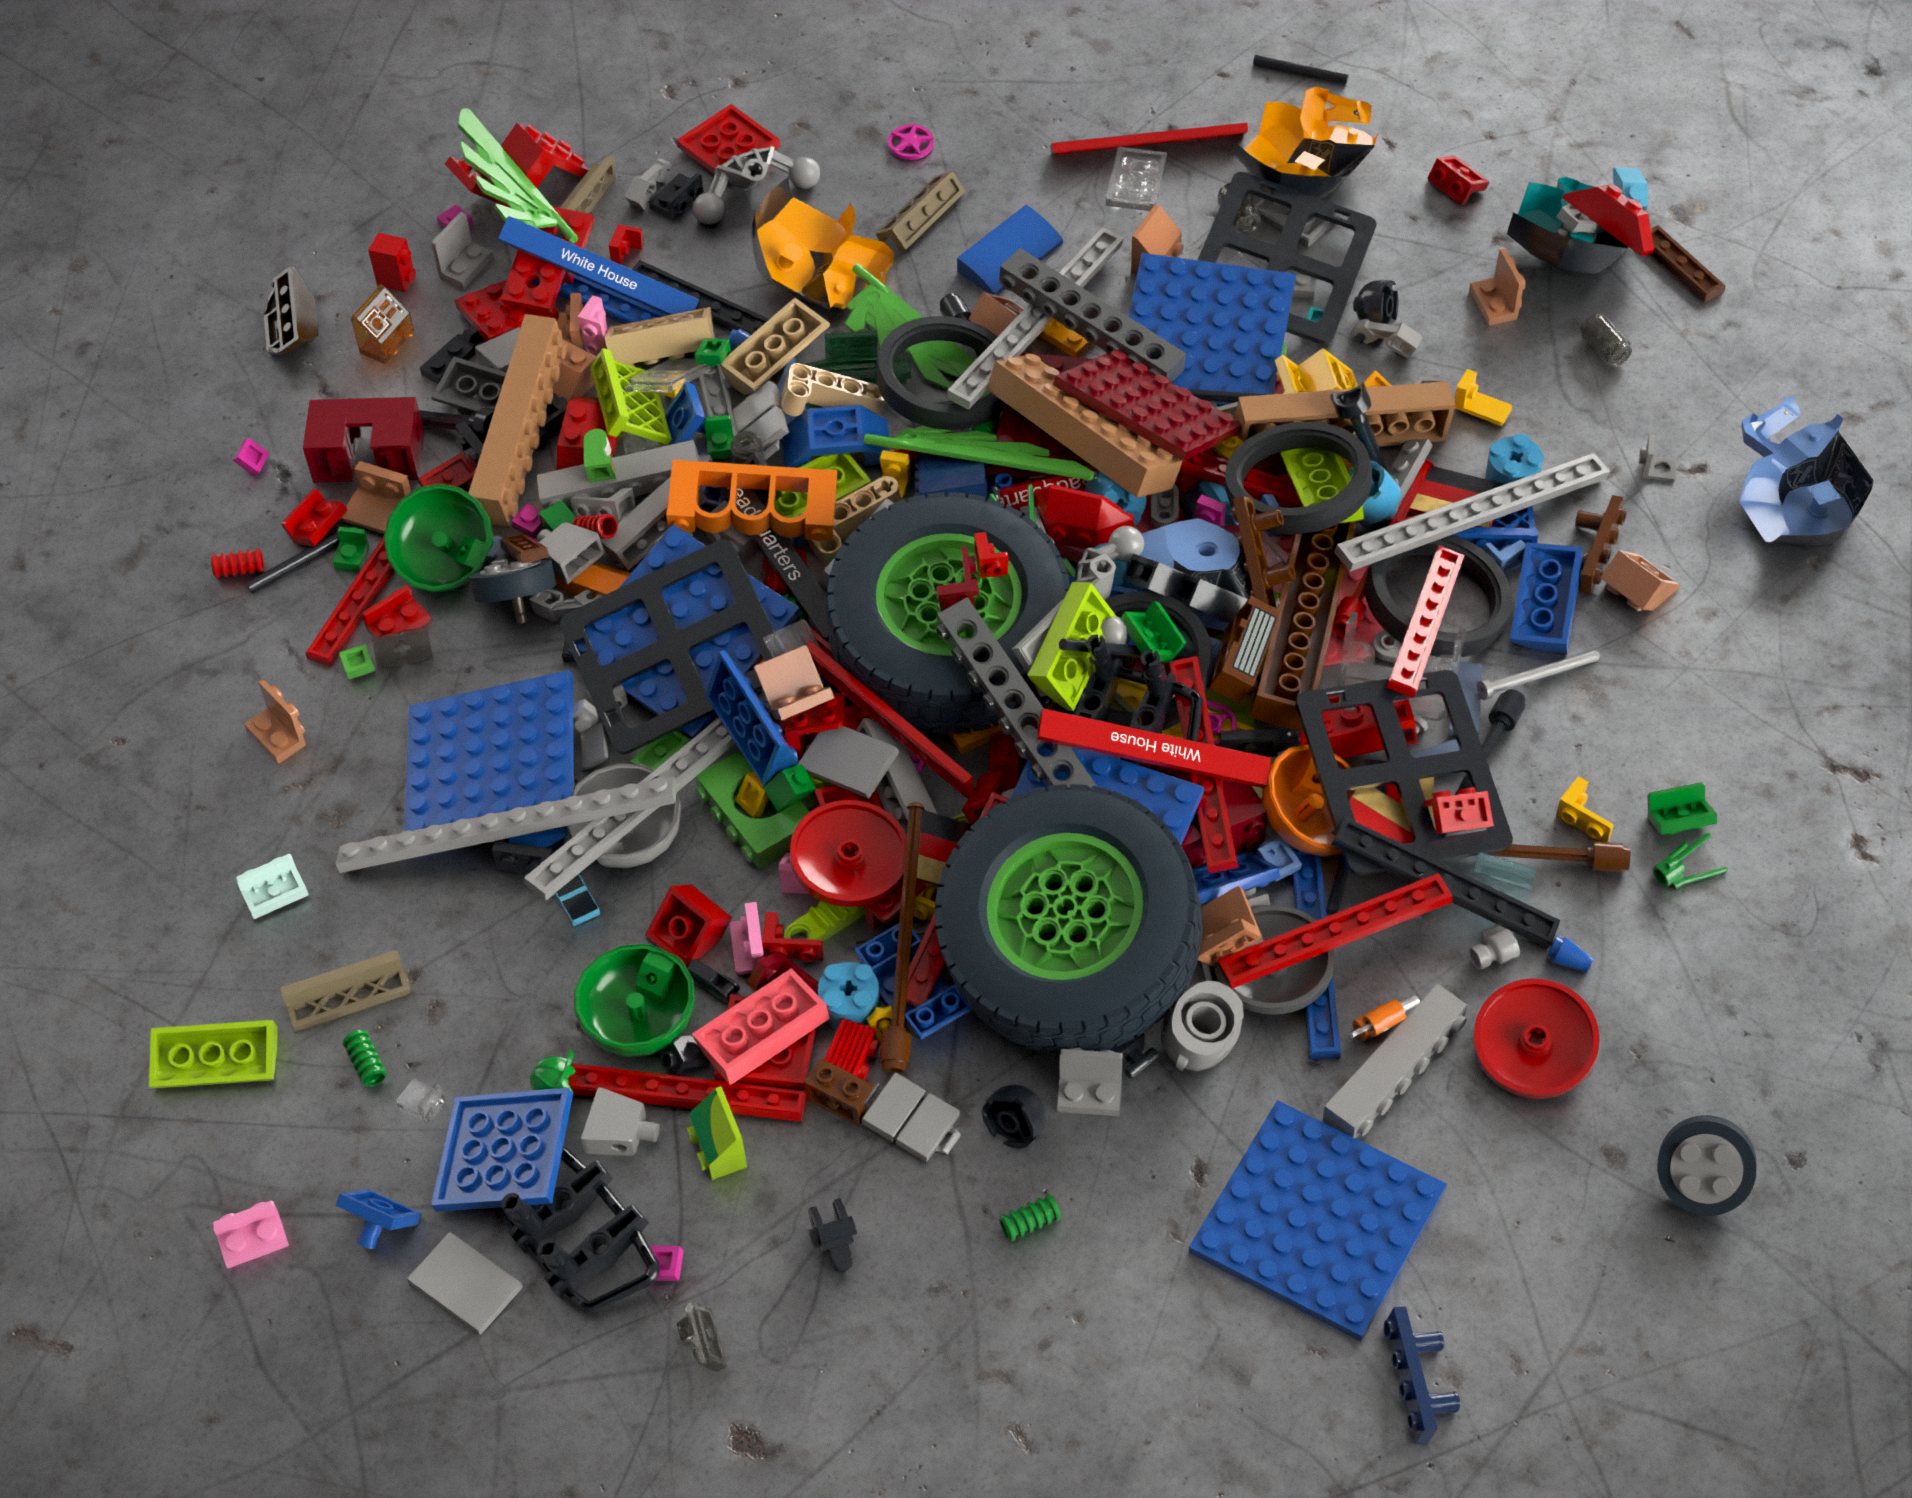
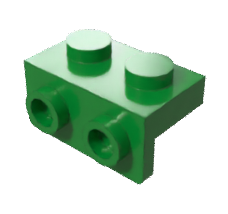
M1152 602L1145 612H1124L1121 616L1126 625L1127 633L1140 650V655L1146 650L1151 649L1153 650V656L1155 651L1159 653L1160 662H1171L1186 644V640L1159 602Z
M1702 782L1650 792L1647 795L1648 819L1661 835H1672L1679 831L1701 829L1708 825L1717 824V813L1705 800V785Z

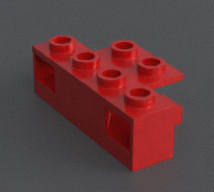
M1338 695L1328 696L1330 704L1339 703ZM1409 699L1393 702L1407 745L1418 743L1415 718ZM1364 705L1358 706L1352 711L1339 709L1321 713L1333 753L1342 759L1384 750L1370 707ZM1299 732L1300 746L1308 745L1305 734Z

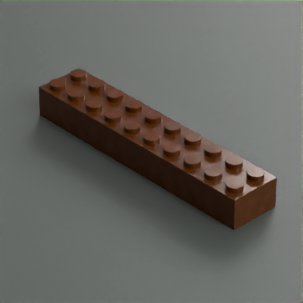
M1356 521L1339 523L1316 532L1293 534L1286 565H1293L1296 579L1281 584L1276 609L1281 612L1263 658L1250 718L1304 733L1295 702L1302 692L1319 689L1346 568L1334 551L1337 544L1352 539Z

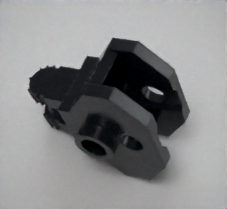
M838 1198L832 1202L836 1221L823 1225L817 1207L809 1208L808 1214L812 1229L808 1231L813 1247H819L821 1254L828 1252L831 1263L834 1264L833 1267L837 1273H845V1271L852 1267L853 1258H851L849 1245L854 1242L853 1235L857 1234V1230L852 1216H847L841 1198Z

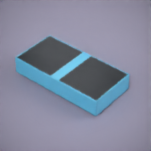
M579 874L555 893L573 927L600 915L597 904Z

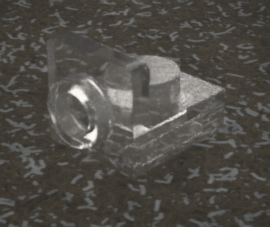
M413 1078L397 1098L396 1104L398 1108L428 1123L433 1115H437L442 1110L445 1097L440 1085L435 1083L430 1087Z

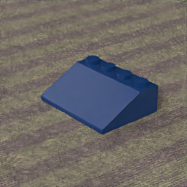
M725 650L719 652L705 696L760 783L765 787L781 770L797 765V753L784 739L779 724L774 723L771 719L765 702L759 700L755 694L750 679L743 675Z

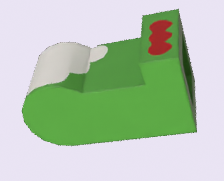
M602 429L590 430L584 436V468L590 483L616 479V469L610 455L612 449L606 432Z

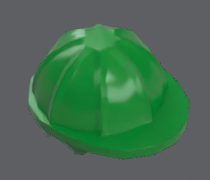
M569 1049L563 1057L551 1056L539 1060L530 1075L532 1090L569 1088L573 1093L569 1086L568 1078L576 1072L570 1066L574 1051Z

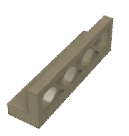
M607 155L600 165L593 164L560 208L590 213L616 179L614 157ZM559 231L556 237L563 238L564 235Z
M953 171L934 176L875 233L876 237L879 240L891 237L900 251L906 250L965 192V189Z
M397 949L280 987L294 1032L411 994ZM400 977L401 987L392 990L383 987L387 980ZM366 987L373 990L367 998L358 999L354 997L359 989ZM335 997L343 999L341 1005L337 1008L330 1009L325 1007L329 999ZM304 1007L314 1009L310 1017L297 1020L295 1010Z

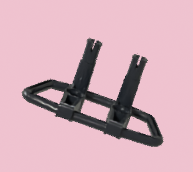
M1095 634L1087 639L1086 645L1089 649V660L1094 674L1079 699L1075 712L1076 716L1106 722L1119 680L1122 678L1147 686V690L1138 708L1133 713L1130 724L1131 728L1162 734V727L1173 693H1176L1191 701L1186 740L1198 742L1203 705L1202 696L1185 684L1177 682L1175 674L1169 673L1167 676L1157 651L1154 652V656L1151 649L1143 652L1141 662L1145 671L1140 672L1123 667L1122 661L1119 658H1115L1113 661L1110 651L1106 648L1103 636L1100 635V638H1098V635ZM1042 696L1038 701L1044 709H1047L1053 700L1049 696ZM1092 707H1098L1095 710H1089ZM1146 722H1152L1150 725H1143ZM1120 758L1121 760H1124V761H1127V762H1130V763H1133V764H1136V765H1139V766H1140L1141 763H1142V762H1139V761H1134V760H1130V759Z
M563 1146L561 1160L576 1175L555 1188L552 1204H539L533 1209L527 1202L522 1201L518 1194L509 1193L502 1199L501 1207L510 1228V1236L523 1252L528 1251L546 1274L544 1279L559 1298L563 1296L568 1303L581 1312L593 1314L652 1285L658 1278L660 1265L642 1234L649 1221L634 1204L627 1208L624 1207L607 1186L613 1177L598 1160L586 1166L568 1148ZM598 1196L615 1215L614 1218L602 1227L588 1234L585 1240L570 1254L564 1248L559 1247L553 1239H548L570 1223L577 1221ZM571 1200L567 1208L560 1210L561 1205L565 1201ZM632 1243L647 1266V1271L642 1276L591 1301L575 1291L576 1288L606 1268L613 1266ZM607 1245L603 1253L596 1255V1251L600 1246Z

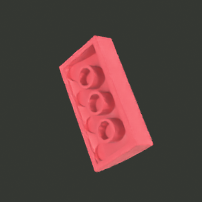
M791 968L692 1033V1036L720 1075L729 1085H732L830 1018L826 1003Z

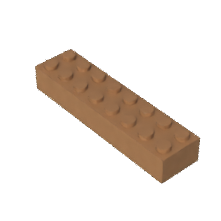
M525 314L472 480L469 494L479 500L490 518L491 525L510 528L512 518H515L518 513L517 502L519 495H523L525 490L526 473L530 472L532 468V453L539 445V426L543 427L545 425L547 404L552 402V388L554 382H557L560 376L559 365L561 360L565 359L567 353V346L562 340V331L558 328L555 318Z
M1034 354L995 361L987 386L988 391L1136 498L1173 489L1182 460L1054 386L1055 376L1059 374L1057 369L1049 367L1041 361L1040 357Z
M1448 381L1366 387L1372 405L1365 414L1378 447L1404 445L1406 441L1411 439L1428 438L1431 443L1446 441L1456 406ZM1351 389L1239 397L1235 420L1241 423V431L1236 436L1245 442L1261 431L1295 422L1339 424L1344 430L1356 436L1350 419H1341L1337 416L1330 398L1333 392H1345Z

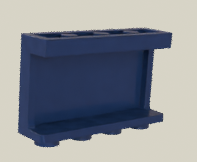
M919 452V460H915V496L924 494L925 499H928L929 493L944 492L945 497H948V492L965 493V496L976 494L985 497L987 503L989 499L987 463Z

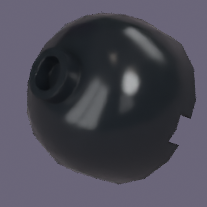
M1374 280L1364 285L1358 297H1355L1353 301V310L1357 312L1359 320L1368 319L1370 322L1389 324L1391 318L1397 319L1399 295L1398 291H1394L1392 285H1396L1394 281Z
M1017 1084L1003 1086L996 1090L986 1100V1104L982 1107L981 1111L983 1121L989 1132L994 1137L997 1134L1005 1137L1008 1140L1003 1144L1017 1149L1027 1147L1040 1134L1046 1115L1039 1097L1030 1089Z

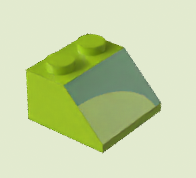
M717 1087L689 1113L691 1126L686 1127L691 1144H698L701 1151L696 1153L702 1171L708 1169L712 1180L747 1168L741 1133L722 1087Z

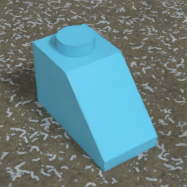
M1614 167L1613 185L1622 190L1621 194L1626 198L1638 201L1642 205L1641 209L1645 211L1648 208V184L1639 168Z

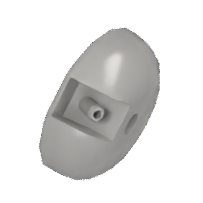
M614 764L595 770L578 782L574 788V795L581 796L595 793L599 790L623 787L627 784H638L651 774L654 769L641 764ZM676 794V803L658 807L597 858L598 862L607 868H632L651 862L666 851L679 830L681 803L678 795ZM592 821L566 826L570 839Z

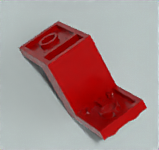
M516 123L501 144V147L536 188L539 187L553 165L581 178L589 171L584 165L585 160L578 154L572 153L570 151L572 147L562 139L556 141L549 133L543 132L541 134L535 127L529 124L523 126ZM450 156L445 162L447 168L471 193L511 208L508 204L481 191L475 182L476 176L481 177L492 185L494 184L489 178L465 162L464 158L458 160Z

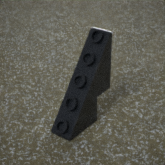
M1134 553L1122 579L1149 591L1170 596L1191 608L1229 623L1248 600L1207 581Z

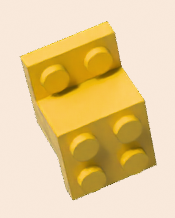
M1324 348L1299 365H1296L1284 355L1274 360L1278 369L1276 375L1284 387L1283 394L1352 389L1358 386L1353 371Z

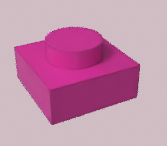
M457 204L437 216L438 224L444 229L460 212L466 214L468 226H471L473 221L472 216Z
M246 438L241 443L233 461L255 476L262 469L269 452L250 438Z
M1201 495L1196 503L1195 519L1199 518L1222 527L1225 523L1226 504Z
M527 504L511 520L512 527L534 539L542 531L539 517L541 510Z
M650 1246L660 1265V1272L656 1281H679L684 1250L680 1246Z

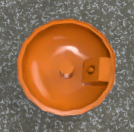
M1308 745L1288 748L1270 764L1268 786L1262 788V803L1267 810L1266 814L1270 826L1285 843L1300 852L1321 857L1341 854L1340 848L1331 845L1334 838L1331 831L1334 826ZM1334 754L1340 769L1351 768L1344 759ZM1355 790L1347 791V796L1349 800L1352 797Z

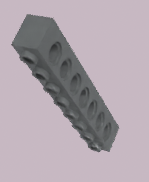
M1021 248L1000 266L999 284L1006 290L1014 292L1023 298L1025 302L1039 308L1047 316L1053 317L1064 324L1067 329L1078 333L1089 343L1095 344L1106 353L1113 350L1121 351L1127 355L1126 359L1134 363L1146 365L1149 372L1154 375L1165 376L1171 383L1184 371L1185 352Z
M968 597L938 613L937 626L935 627L938 636L943 642L948 641L952 647L951 653L955 661L959 665L963 664L967 669V677L972 686L980 688L984 694L983 701L991 712L995 710L1000 718L998 721L1006 735L1011 734L1016 741L1015 748L1023 759L1027 757L1032 765L1031 771L1038 782L1043 781L1047 788L1048 786L1066 784L1067 788L1070 787V784L1088 785L1090 789L1092 786H1096L1069 746L1037 740L1040 712L1044 708ZM967 632L971 634L972 637L969 639H962L958 635L960 633ZM983 655L988 660L981 663L977 662L974 657ZM994 678L1001 679L1004 682V684L1000 686L992 685L989 681ZM1008 702H1016L1020 705V707L1017 709H1010L1005 704ZM1031 725L1035 727L1036 731L1027 733L1022 730V727ZM1043 748L1049 749L1052 755L1044 757L1037 751ZM1063 772L1069 778L1061 781L1056 779L1054 774Z

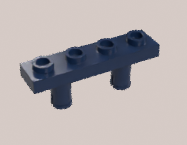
M1406 1306L1393 1307L1388 1318L1384 1321V1335L1387 1340H1390L1392 1366L1394 1370L1398 1371L1400 1378L1399 1394L1401 1399L1406 1402L1408 1429L1410 1432H1413L1416 1443H1427L1438 1429L1434 1414L1458 1412L1460 1410V1398L1456 1391L1430 1394L1425 1382L1418 1353L1442 1351L1444 1348L1442 1332L1414 1333Z

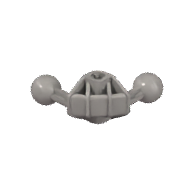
M773 146L762 149L753 148L739 156L734 155L726 163L715 168V175L708 192L699 195L693 203L694 216L699 222L706 225L719 222L725 212V206L721 198L727 183L729 182L744 190L750 189L764 178L769 165L788 173L792 184L800 189H809L816 185L820 178V168L809 157H800L793 160L775 151Z
M1122 526L1112 532L1107 545L1097 550L1093 548L1085 549L1082 560L1077 565L1075 582H1091L1104 600L1109 599L1116 569L1115 563L1112 560L1117 559L1123 562H1130L1133 553L1140 556L1144 549L1142 534L1134 527ZM1113 616L1103 620L1100 629H1102V634L1105 636V642L1128 643L1130 636L1127 633L1124 621L1120 617Z

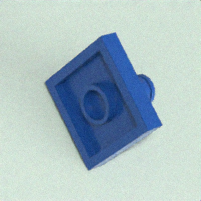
M685 381L664 413L672 438L668 445L690 441L695 432L706 436L705 415L695 385Z
M370 1189L341 1193L335 1205L365 1219L356 1243L369 1249L376 1248L382 1228L395 1230L418 1225L422 1213Z

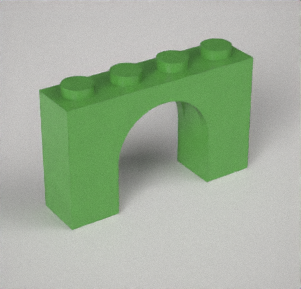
M739 750L696 776L697 788H695V793L703 804L706 802L710 806V812L716 822L724 824L730 840L733 843L736 841L739 843L745 859L749 863L753 861L758 869L761 870L783 857L786 852H790L793 832L799 822L810 811L800 800L768 818L755 819L741 814L735 808V799L746 774L753 772V770Z

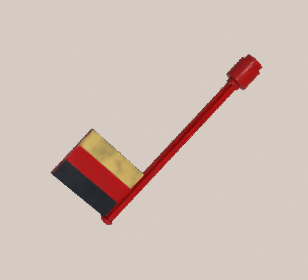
M1425 459L1389 526L1396 524L1397 519L1407 517L1409 512L1421 515L1505 484L1435 467L1430 460ZM1494 520L1475 527H1491ZM1369 565L1352 597H1344L1336 609L1332 631L1339 637L1348 638L1355 634L1367 612L1363 601L1365 599V579Z

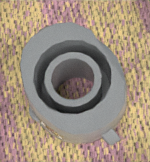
M1215 981L1200 982L1189 988L1179 997L1174 1006L1169 1008L1170 1011L1163 1020L1161 1042L1164 1051L1176 1063L1175 1067L1180 1071H1183L1184 1068L1200 1071L1213 1067L1224 1060L1234 1047L1241 1030L1244 1014L1243 1003L1239 996L1230 987ZM1194 1026L1202 1028L1208 1034H1203L1199 1032L1197 1029L1194 1028Z

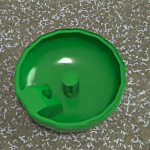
M445 484L419 487L402 498L389 515L384 533L386 557L396 574L416 589L435 593L457 590L470 583L469 576L480 571L494 542L490 518L479 500L460 487ZM438 580H447V581L443 584V583H441V582L438 581Z
M650 944L619 946L599 955L583 970L574 990L575 1016L588 1039L606 1052L625 1057L651 1055L666 1048L673 1039L679 1037L687 1029L695 1008L694 981L684 962L679 957Z

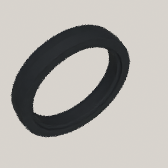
M929 316L906 322L894 329L884 339L876 361V382L880 394L898 414L926 427L959 430L982 425L999 415L1004 410L1006 403L991 392L977 400L969 410L961 405H943L923 400L913 395L901 385L895 376L893 363L904 350L926 341L956 342L969 346L982 354L998 336L979 324L956 317Z
M1317 422L1288 423L1257 433L1243 442L1233 452L1225 471V488L1230 506L1234 507V498L1246 496L1253 498L1256 515L1279 509L1282 513L1284 524L1263 530L1278 534L1311 533L1339 524L1360 509L1368 498L1372 484V467L1364 444L1352 433L1340 427ZM1317 448L1328 450L1342 456L1354 469L1351 481L1339 494L1324 502L1306 507L1281 508L1269 506L1251 497L1243 487L1244 479L1253 466L1268 456L1290 449Z
M1452 534L1369 565L1364 588L1367 604L1380 626L1400 643L1404 640L1411 618L1391 598L1386 585V570L1392 563L1407 556H1434L1438 545L1464 555L1461 566L1468 570L1485 589L1490 602V618L1482 626L1470 631L1458 633L1438 631L1430 655L1443 658H1459L1479 653L1497 639L1507 623L1512 607V594L1504 572L1490 555L1464 538Z
M1130 592L1105 600L1114 614L1120 618L1124 612H1145L1152 602H1159L1172 622L1180 627L1192 641L1195 648V656L1198 657L1206 695L1213 674V648L1201 620L1188 606L1170 596H1164L1155 592ZM1175 696L1171 700L1162 731L1180 722ZM1092 707L1089 710H1095L1098 707ZM1110 708L1106 722L1130 727L1134 712H1124ZM1146 722L1143 725L1147 726L1150 725L1152 722Z

